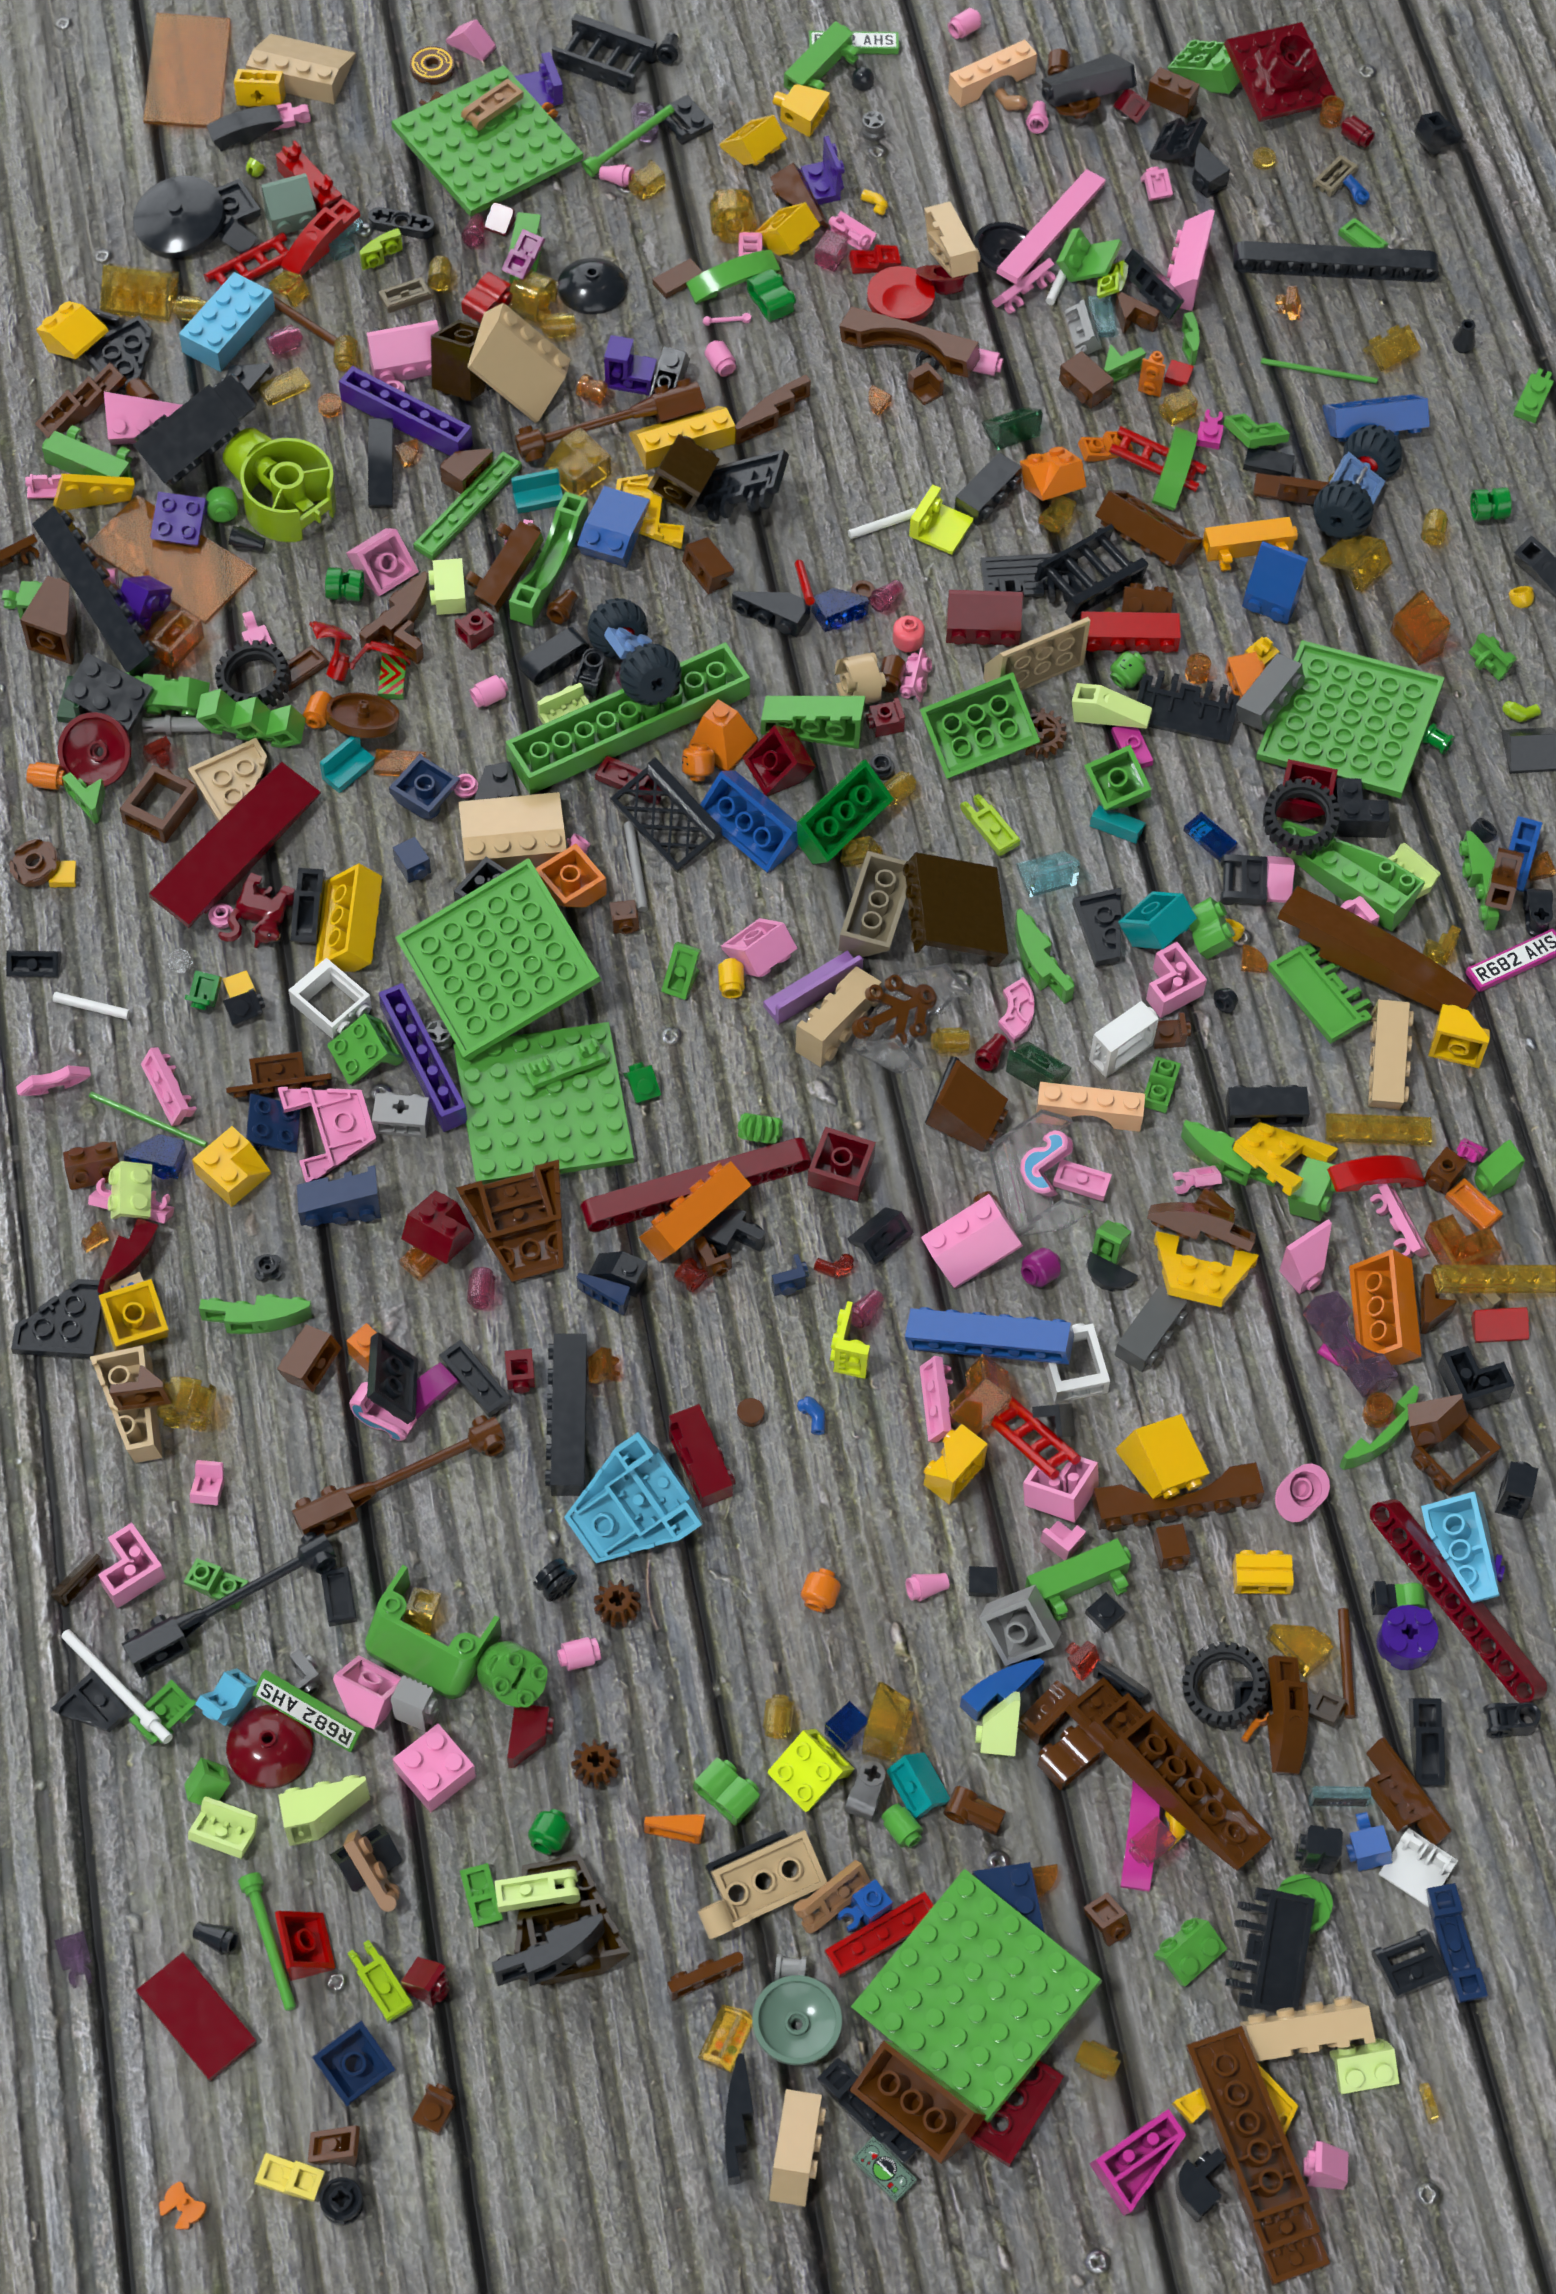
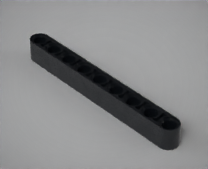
M1240 241L1233 246V268L1241 273L1408 282H1433L1439 277L1438 255L1434 251L1256 241Z

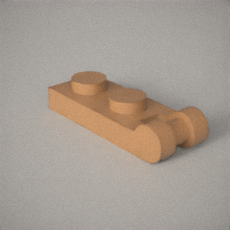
M507 78L465 107L461 117L466 121L472 122V126L477 131H480L485 127L486 123L523 98V91Z
M357 1829L347 1835L343 1846L380 1908L384 1911H392L395 1909L400 1897V1888L395 1884H390L383 1863L381 1861L377 1862L372 1854L373 1849L367 1837H362Z
M854 1860L810 1897L802 1899L794 1905V1911L799 1918H802V1926L806 1933H813L820 1929L851 1903L854 1893L871 1882L862 1863ZM817 1908L819 1909L817 1913L812 1914Z

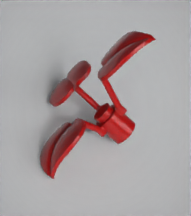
M310 621L309 623L317 639L324 637H333L335 639L334 654L326 672L328 677L335 680L345 681L348 670H354L355 664L369 649L400 657L409 665L411 663L407 655L397 647L376 641L367 643L351 662L349 661V655L339 652L341 639H352V636L347 631L319 621Z

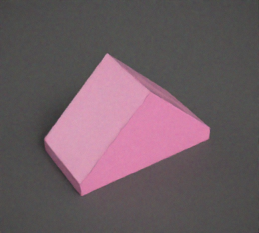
M477 19L459 26L446 40L447 44L481 61H484L496 48V44Z
M1266 856L1268 857L1267 902L1286 903L1292 894L1295 864L1289 857Z

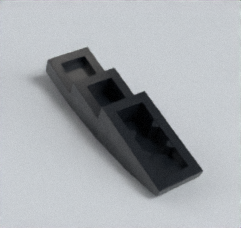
M1132 248L1124 260L1128 265L1127 275L1130 277L1129 280L1140 289L1139 292L1171 320L1185 300L1166 277L1142 253Z
M393 418L369 419L368 506L369 508H393Z
M744 2053L737 2055L730 2081L725 2114V2163L728 2186L740 2184V2172L736 2153L747 2152L743 2121L754 2120V2109Z

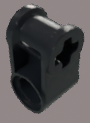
M591 648L585 651L572 682V685L581 683L584 687V693L591 694L593 698L598 697L606 672L605 655L601 650Z
M1526 888L1524 891L1525 929L1532 937L1549 930V923L1553 919L1552 890Z
M1530 1702L1491 1703L1483 1707V1713L1487 1715L1488 1729L1486 1730V1735L1489 1738L1498 1739L1510 1736L1531 1735L1535 1732L1541 1719L1540 1709ZM1527 1715L1533 1722L1525 1723L1519 1716Z

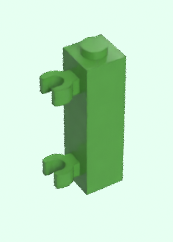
M835 21L784 73V87L790 91L794 85L798 84L822 90L825 84L820 79L843 56L849 63L854 64L859 59L856 55L859 49L852 45L853 33L850 29Z
M72 425L66 435L54 431L50 438H47L42 445L45 463L68 473L132 478L130 469L132 458L128 456L131 452L130 449L123 446L120 447L115 457L81 442L83 437L78 435L81 429Z
M1117 1538L1027 1576L1025 1588L1036 1584L1047 1607L1050 1606L1052 1615L1057 1622L1067 1618L1066 1613L1068 1609L1063 1601L1064 1599L1109 1580L1117 1596L1127 1592L1126 1587L1129 1584L1123 1574L1128 1573L1131 1555L1125 1545L1122 1546Z

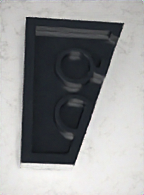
M1122 887L1075 897L1072 900L1074 911L1095 967L1120 961L1121 930L1118 921L1121 920Z

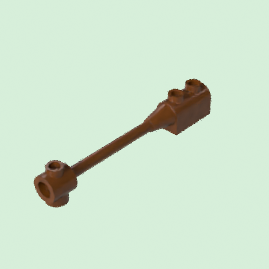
M687 378L678 381V387L669 389L668 385L654 388L655 394H651L650 397L631 406L630 409L546 434L538 428L533 430L532 425L518 429L519 434L515 435L519 455L525 459V462L534 461L544 457L543 452H545L547 443L631 418L638 419L655 415L657 423L701 411L706 409L701 389L697 381L691 383V379Z
M485 1415L478 1416L472 1421L473 1427L469 1428L466 1439L374 1482L370 1481L346 1488L336 1489L333 1485L327 1486L322 1489L321 1497L313 1501L308 1497L299 1499L295 1503L296 1509L291 1511L302 1536L309 1532H315L316 1535L324 1533L325 1536H328L358 1522L355 1509L375 1496L377 1492L471 1448L479 1453L484 1452L489 1457L500 1454L505 1448L504 1442H506L499 1422L495 1417L487 1419Z

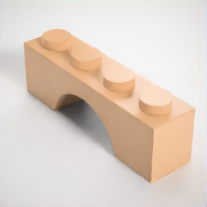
M1024 39L954 71L949 76L948 94L961 108L978 100L985 88L1001 76L1010 75L1017 82L1035 74L1037 53Z
M1040 1082L1035 1120L1062 1123L1067 1118L1073 1116L1087 1115L1106 1120L1114 1129L1140 1132L1144 1115L1145 1094Z

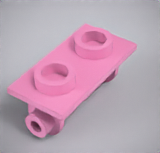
M840 211L837 217L832 216L828 222L831 225L830 232L858 250L868 251L877 233L843 211Z
M30 474V476L25 477V484L28 486L27 499L55 498L61 475L47 477V475Z
M920 648L919 654L912 653L907 658L904 672L906 676L903 677L900 687V693L903 698L916 696L919 702H922L923 694L927 690V678L932 670V661L923 648Z

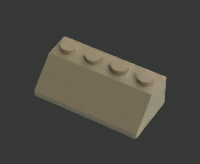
M867 851L840 933L838 951H848L850 954L865 957L890 950L907 898L906 878L903 875V867L907 861Z

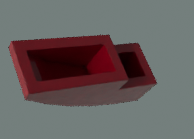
M138 1218L129 1239L118 1235L101 1275L98 1293L103 1294L110 1290V1284L128 1277L138 1267L155 1240L158 1229L157 1224Z

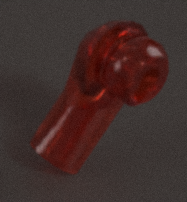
M842 1254L840 1259L834 1263L817 1258L813 1270L837 1278L852 1271L854 1268V1258L850 1254Z

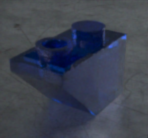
M832 588L815 595V602L811 606V612L823 631L828 632L867 616L869 599L863 595Z
M157 1134L126 1150L123 1157L126 1162L152 1164V1174L161 1179L173 1178L178 1180L187 1155V1149L184 1139Z

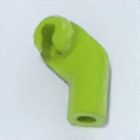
M1507 701L1502 707L1506 716L1519 723L1541 714L1537 704L1525 708L1516 702Z

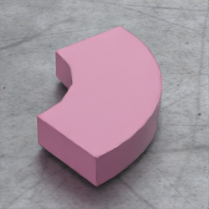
M1024 977L1003 989V996L1007 1001L1008 1009L1006 1014L998 1021V1026L1013 1044L1027 1032L1034 1014L1033 992Z
M67 1065L52 1073L31 1075L16 1086V1089L20 1096L48 1094L49 1088L62 1085L65 1089L72 1087L89 1078L91 1073L89 1067Z

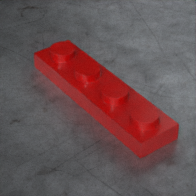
M924 1891L828 1947L824 1953L839 1978L907 1939L934 1905Z

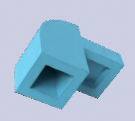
M237 1668L223 1673L214 1691L200 1695L195 1705L203 1710L202 1713L207 1718L217 1720L222 1725L227 1726L236 1719L249 1703L257 1682Z

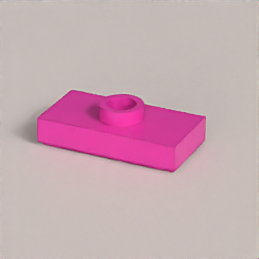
M1112 727L1111 733L1119 749L1131 745L1141 768L1153 765V758L1139 728Z

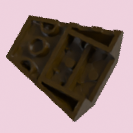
M580 1854L522 1865L521 1877L565 1869L576 1870L578 1881L575 1884L576 1888L580 1891L581 1898L573 1904L562 1902L519 1909L514 1954L526 1951L532 1945L546 1944L545 1932L550 1931L557 1925H568L579 1921L580 1918L586 1915H597L602 1913L604 1919L605 1933L599 1941L576 1963L546 1981L538 1983L539 1985L545 1986L601 1975L630 1955ZM562 1884L555 1885V1890L564 1888ZM527 1977L519 1979L528 1982Z

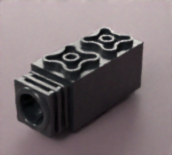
M229 373L213 387L210 384L207 385L170 416L162 415L134 438L137 442L133 445L165 485L170 483L173 486L203 462L200 458L207 452L211 456L240 431L238 429L241 426L240 421L257 408V402L237 376Z

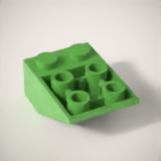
M1191 40L1168 66V70L1200 84V87L1210 92L1230 93L1240 82L1224 42Z

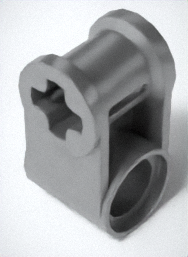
M869 1761L862 1765L855 1785L852 1787L844 1808L845 1812L872 1821L885 1779V1769L880 1763ZM871 1773L876 1775L873 1782L867 1780Z

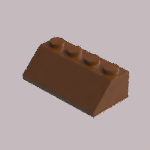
M1109 490L1095 515L1101 519L1100 524L1104 527L1112 524L1115 529L1121 532L1120 536L1130 542H1133V540L1141 544L1140 549L1149 554L1154 552L1159 555V560L1168 566L1182 565L1203 541V538L1124 490Z
M885 2040L882 2041L850 2089L853 2094L940 2164L947 2161L971 2140L987 2116L895 2043Z

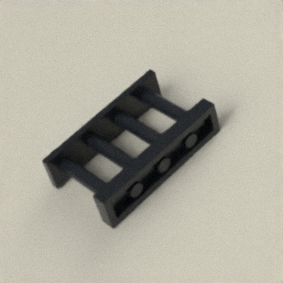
M577 13L572 17L573 37L565 49L555 46L552 48V58L556 67L632 94L635 93L634 73L641 62L646 61L653 64L657 58L656 41ZM582 39L593 43L585 57L573 53ZM602 46L613 50L605 64L593 60ZM622 53L634 57L625 71L614 68Z
M1112 524L1103 529H1096L1092 535L1051 558H1044L1037 565L1038 569L1034 580L1038 582L1048 576L1069 598L1065 613L1070 619L1080 615L1081 611L1085 612L1119 593L1125 587H1129L1130 583H1136L1144 577L1149 564L1143 557L1135 562L1129 561L1110 541L1114 530ZM1102 546L1123 569L1117 572L1111 571L1093 550ZM1084 556L1105 579L1100 582H1094L1075 561ZM1066 566L1087 589L1082 592H1076L1057 571Z

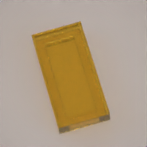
M298 366L261 383L258 392L267 405L271 406L311 388V385Z

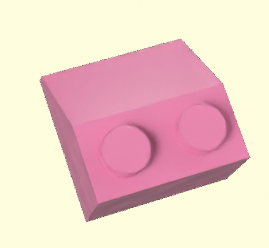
M385 528L346 552L353 567L364 571V582L377 596L383 595L419 572L397 529Z
M759 918L721 945L722 950L730 958H735L743 963L745 974L756 977L767 975L771 971V967L788 960L791 957V953L798 949L783 922Z

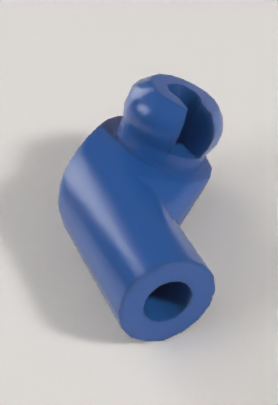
M1349 174L1343 180V183L1351 191L1355 203L1359 205L1366 204L1370 198L1369 192Z
M806 1396L804 1399H800L797 1403V1408L801 1413H808L811 1416V1433L814 1435L824 1434L825 1410L813 1397Z

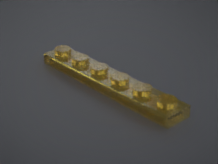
M1434 1265L1431 1270L1438 1293H1556V1265Z

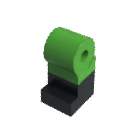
M1374 1581L1370 1590L1373 1615H1387L1391 1609L1402 1605L1426 1608L1424 1588L1419 1583L1386 1584V1581Z

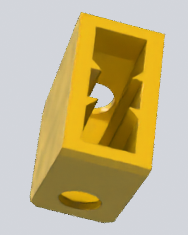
M796 84L788 95L777 91L772 103L781 107L780 120L783 123L811 137L829 110L830 92Z

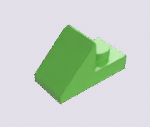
M1110 345L1104 371L1114 379L1113 383L1140 371L1143 358L1145 359L1146 353L1140 347L1133 351H1128L1121 356Z
M71 772L63 776L65 791L94 824L98 823L105 797L103 780L99 779L87 787L81 778L76 779Z
M678 941L674 944L661 992L684 1000L687 999L699 974L697 964L701 954L700 949Z

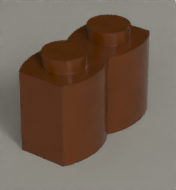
M1072 1725L1069 1726L1060 1735L1061 1740L1055 1745L1052 1743L1047 1744L1038 1754L1040 1758L1037 1766L1059 1790L1064 1789L1082 1772L1098 1761L1104 1752L1079 1725L1075 1728Z

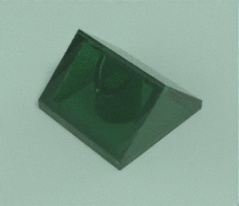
M1022 407L982 421V425L998 451L1040 436L1043 413L1041 409Z
M1029 1041L1011 1048L1008 1053L1006 1072L1036 1091H1039L1040 1082L1061 1084L1071 1070L1070 1066Z

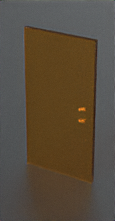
M156 13L143 118L144 124L207 128V124L220 118L230 18Z
M136 495L87 545L95 550L99 558L118 568V570L129 577L150 575L173 588L171 603L204 624H207L257 573V569L203 535H200L198 546L152 540L150 535L156 506Z

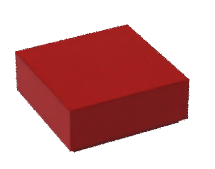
M1171 360L1164 377V382L1187 388L1194 366Z

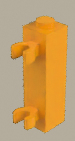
M1290 517L1207 527L1204 530L1202 544L1207 562L1219 560L1220 570L1229 571L1231 570L1230 563L1233 562V558L1258 555L1262 541L1287 551H1292L1298 534L1296 526H1292Z

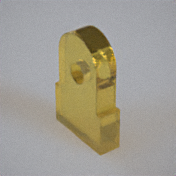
M1422 2083L1419 2085L1420 2096L1428 2124L1436 2123L1439 2112L1429 2083Z

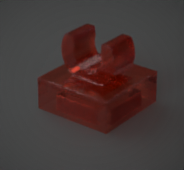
M167 736L143 747V755L147 762L155 759L160 768L169 764L170 758L167 752L170 751L171 743Z
M1088 1640L1081 1647L1072 1642L1065 1649V1652L1070 1655L1067 1659L1070 1662L1073 1675L1082 1681L1094 1669L1097 1661H1100L1096 1645Z

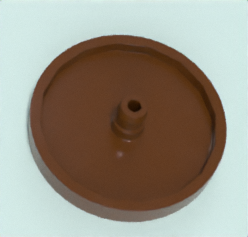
M367 693L338 695L328 702L326 719L334 729L360 738H378L393 733L398 727L400 716L398 708L392 702L380 696Z

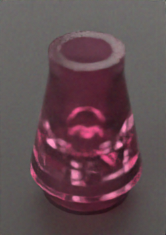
M475 214L470 218L462 232L463 242L471 248L478 247L484 242V218L479 214Z
M893 580L874 590L869 599L873 609L878 612L888 611L899 594L903 592L902 583L898 580Z
M872 1289L867 1295L853 1304L852 1325L857 1328H864L871 1324L880 1304L884 1300L879 1291Z

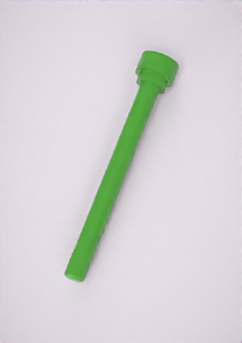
M666 106L598 157L594 156L585 159L582 162V166L590 177L597 175L605 162L673 114V106Z
M260 1872L250 1873L241 1877L238 1883L241 1892L250 1898L284 2009L291 2011L296 2008V2003L261 1896L264 1882Z

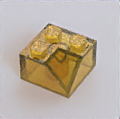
M579 427L561 439L545 464L544 470L557 468L560 475V485L567 492L580 496L612 474L611 455Z
M878 1682L864 1732L862 1754L895 1763L897 1753L903 1755L908 1728L911 1727L914 1711L909 1710L911 1700L883 1682Z

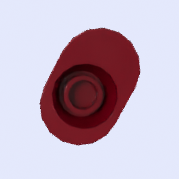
M926 265L916 269V274L930 280L933 283L935 292L941 295L961 292L964 288L965 277L970 275L951 278L941 265Z

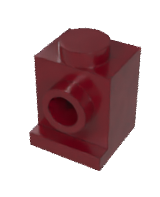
M477 608L462 619L457 618L454 620L456 636L470 650L494 635V619L488 611L483 613Z
M894 698L893 702L869 706V714H866V723L869 729H873L875 738L904 732L905 715L899 698Z
M532 1348L504 1351L508 1390L513 1389L518 1394L527 1393L530 1388L535 1387Z

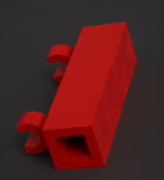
M295 140L292 146L289 148L283 146L282 151L276 154L277 168L284 178L306 173L317 213L325 206L331 209L342 199V194L333 186V180L327 174L323 175L302 153L301 146Z

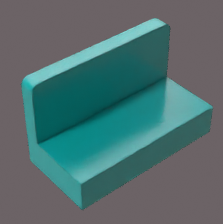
M557 468L511 478L512 496L518 514L557 507L563 497L559 470Z
M350 736L320 761L322 779L340 794L376 764L374 756L361 747L360 737Z
M925 1753L904 1755L886 1770L903 1803L915 1819L922 1818L935 1806L947 1805L950 1796Z

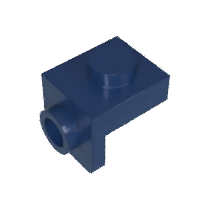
M798 1254L792 1257V1270L772 1275L771 1288L774 1296L781 1294L783 1296L791 1295L796 1290L805 1288L806 1277H809V1271L806 1262H801Z

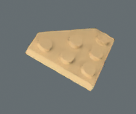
M254 738L188 768L190 777L217 822L260 782L268 763V758L258 740Z

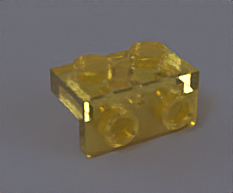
M1398 324L1386 331L1387 336L1382 338L1381 334L1368 340L1369 346L1363 348L1364 353L1371 351L1380 371L1421 350L1409 324L1402 328Z

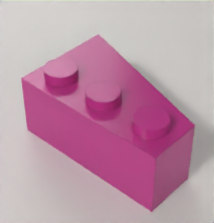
M1169 2109L1154 2117L1089 2163L1123 2216L1132 2212L1161 2168L1167 2163L1186 2136Z

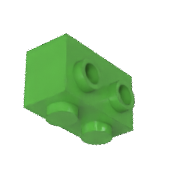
M1307 1157L1298 1175L1304 1178L1301 1187L1291 1196H1288L1290 1214L1321 1221L1324 1212L1328 1213L1332 1203L1331 1197L1336 1192L1327 1171L1330 1166L1335 1164Z

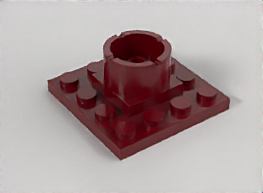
M1303 22L1229 38L1224 42L1227 53L1259 122L1333 105L1338 100Z

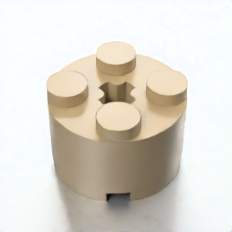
M874 652L837 660L835 675H840V683H836L839 696H865V704L881 701L882 687L886 686V679L884 673L879 672L877 657Z

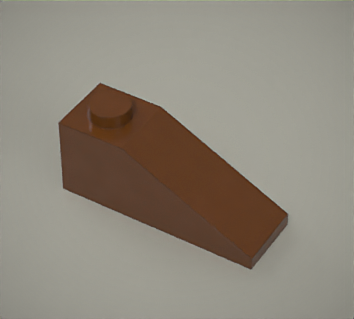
M791 163L770 177L774 184L771 186V189L777 198L781 197L791 206L806 202L818 223L825 229L830 227L805 177L794 163Z

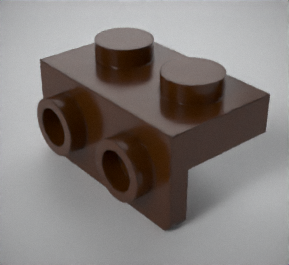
M1130 583V587L1124 588L1121 612L1171 613L1174 593L1168 592L1169 588L1154 586V590L1144 589L1145 585Z
M116 1141L100 1142L95 1146L85 1148L75 1147L63 1152L65 1171L71 1190L97 1185L101 1178H105V1183H109V1172L113 1166L119 1163Z

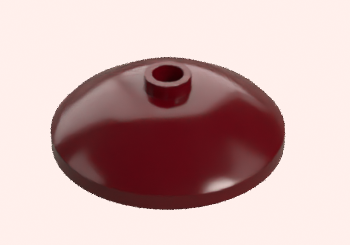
M90 712L79 715L70 721L61 733L58 742L59 763L62 766V770L66 771V774L71 772L76 779L81 778L87 787L99 779H102L104 787H107L119 780L128 768L131 759L129 735L119 721L107 714ZM102 747L104 753L102 756H99L98 749Z
M270 1705L259 1706L243 1714L232 1726L226 1743L227 1759L236 1776L246 1784L261 1789L279 1788L296 1780L307 1768L313 1753V1738L310 1729ZM267 1736L273 1738L270 1743H264L263 1739Z

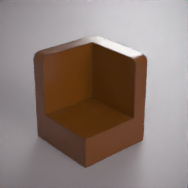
M926 362L908 372L907 388L922 405H926L943 396L944 380Z

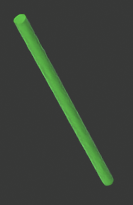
M1265 358L1261 359V364L1373 384H1377L1378 378Z
M93 1091L89 1094V1097L201 1147L206 1148L208 1144L207 1141Z

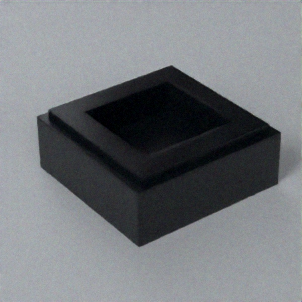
M969 1566L968 1596L997 1597V1567Z

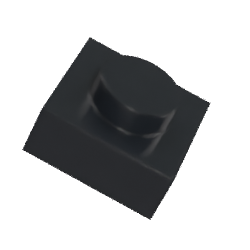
M1107 1592L1085 1611V1614L1103 1633H1106L1126 1613Z

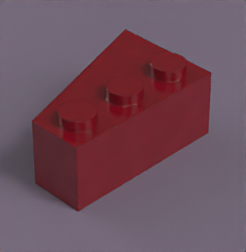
M700 1404L669 1415V1439L701 1507H707L733 1496V1485L736 1484L731 1470H727L725 1467L723 1453L715 1443L712 1430L706 1421Z

